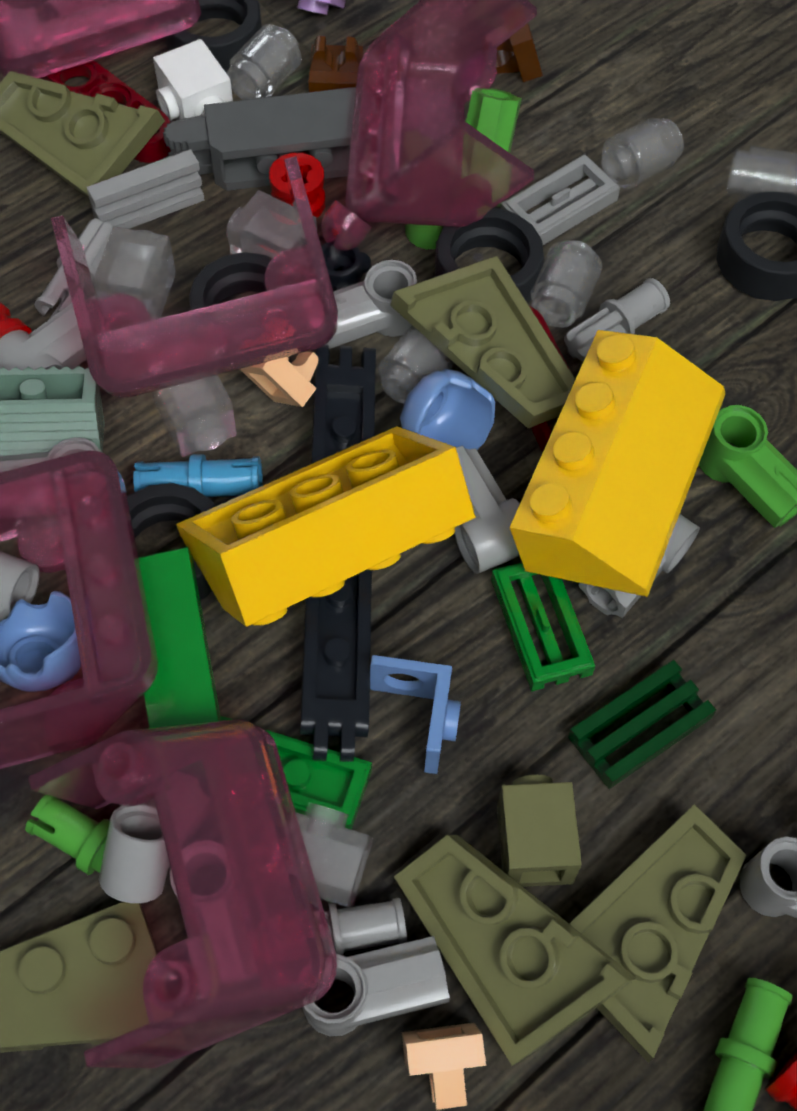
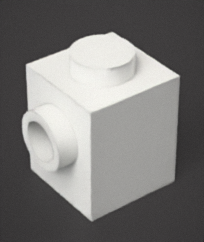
M202 39L153 57L159 88L156 90V96L162 112L166 114L169 121L205 116V104L233 101L230 78Z

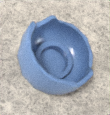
M449 369L434 371L423 377L407 394L400 415V422L402 428L455 446L456 448L463 446L466 449L476 448L478 450L485 443L494 424L495 400L490 392L459 371Z
M60 591L51 592L48 602L41 605H33L20 599L16 602L8 617L0 621V682L16 689L38 692L59 686L71 680L77 674L88 653V637L79 603Z

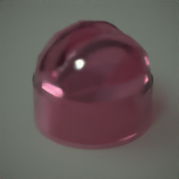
M337 200L333 202L325 213L321 223L324 240L326 242L335 240V249L344 251L358 246L372 229L370 225Z

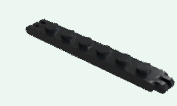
M316 345V355L319 361L315 369L314 386L317 389L314 391L311 464L374 437L376 348H363L361 367L352 366V346H340L339 365L329 364V345ZM365 570L344 580V586L333 594L305 599L300 735H313L314 753L312 761H327L328 736H340V762H354L355 737H368L372 570Z

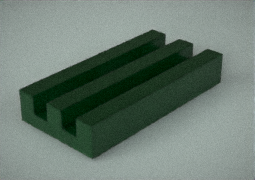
M672 660L570 729L569 740L609 790L712 719L716 709L710 701L703 702L698 697L699 688L693 681L689 680L686 682L680 675L682 668L675 660ZM667 686L672 691V693L594 745L590 741L592 737ZM682 704L689 711L684 717L614 765L610 766L606 761V756Z

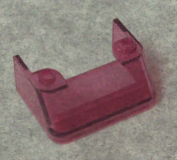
M420 0L374 40L365 52L357 74L345 200L348 210L368 222L465 227L472 222L482 219L488 211L534 180L533 169L466 123L464 116L465 103L471 99L472 90L476 87L489 89L495 80L497 73L495 67L497 47L536 17L537 7L528 0Z
M297 156L284 159L289 192L304 246L285 250L273 257L265 271L267 291L152 321L144 304L137 298L127 294H114L96 299L83 245L64 216L51 218L89 370L93 379L105 392L120 398L134 397L318 349L333 338L338 327V308Z
M81 451L0 473V542L17 537L18 549L22 558L36 564L40 572L52 573L66 569L83 678L62 684L48 697L0 709V769L94 743L149 689L157 675V653L124 480L113 460L106 454L98 451Z
M236 719L127 730L113 735L29 777L32 791L96 809L110 803L132 807L154 798L188 937L160 951L147 968L143 982V997L149 1024L84 1051L87 1067L157 1068L311 1004L322 998L330 989L337 972L336 951L277 746L273 737L265 729L247 721Z

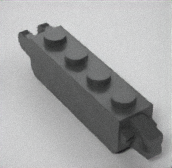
M419 80L205 104V116L184 118L183 120L177 119V121L172 120L164 128L163 135L166 146H169L171 152H168L169 157L191 149L199 162L200 170L197 171L199 175L214 173L215 184L229 191L270 186L269 169L271 165L282 155L292 152L306 153L319 160L324 168V179L389 171L385 159L386 148L392 146L399 136L418 132L420 137L434 142L463 135L466 116L460 95H423Z

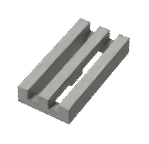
M186 150L88 186L87 191L94 218L103 222L108 221L114 226V230L119 233L205 201L204 193L200 188L202 180L197 172L200 170L199 162L192 150Z
M584 154L502 202L501 209L516 213L531 223L544 245L617 201L620 187ZM585 176L589 177L587 180L583 181L582 183L578 184L572 189L568 188V186L580 180L581 178ZM552 196L550 202L530 214L526 213L529 209Z

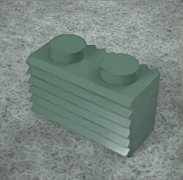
M91 365L83 369L77 366L73 370L67 366L60 370L54 366L48 370L43 367L33 370L29 366L22 371L17 367L10 371L4 367L0 369V456L50 452L58 443L74 437L86 438L95 443L103 456L105 422L98 371L95 367Z

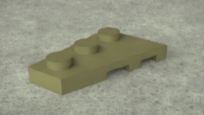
M10 71L0 83V133L88 199L87 187L121 175L165 122L157 109L140 105L139 109L118 104L115 98L100 94H96L95 98L71 92L66 85Z
M498 256L393 292L390 306L467 375L490 392L494 399L527 428L559 417L576 379Z
M695 804L570 923L572 927L637 978L598 1006L597 1009L648 1063L654 1058L668 1022L685 991L709 933L713 930L746 857V854Z
M446 835L394 876L429 934L434 936L439 950L512 1066L523 1062L637 979L458 835Z
M118 903L0 951V1053L41 1050L45 1046L91 1043L92 1045L120 1043L121 1040L159 1037L163 1040L187 1038L141 903Z

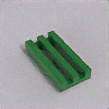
M518 563L492 570L491 582L531 692L544 689L545 683L555 681V684L558 685L568 682L569 678L579 674L580 678L593 675L596 666L562 579L541 575L572 655V659L565 661L559 650L532 578L533 575L537 574L525 571L523 563ZM517 580L548 662L546 666L542 667L511 581Z

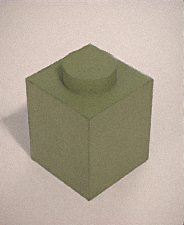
M528 775L515 779L512 785H502L497 804L502 871L522 887L573 884L582 863L572 782L553 783V779L549 776Z

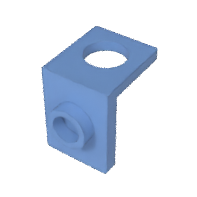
M372 655L370 664L371 690L434 699L424 772L437 774L442 740L456 741L461 701L448 699L452 666ZM389 674H406L419 680L403 681L389 676Z

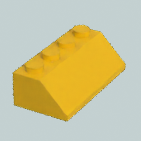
M597 330L509 527L525 571L648 597L724 400V386L657 337Z
M396 426L177 523L176 526L182 540L192 553V557L222 608L244 626L248 627L250 625L272 623L286 614L287 607L308 597H323L333 594L344 586V580L365 570H379L389 567L401 558L400 553L421 543L431 544L443 541L455 533V527L476 518L456 447Z

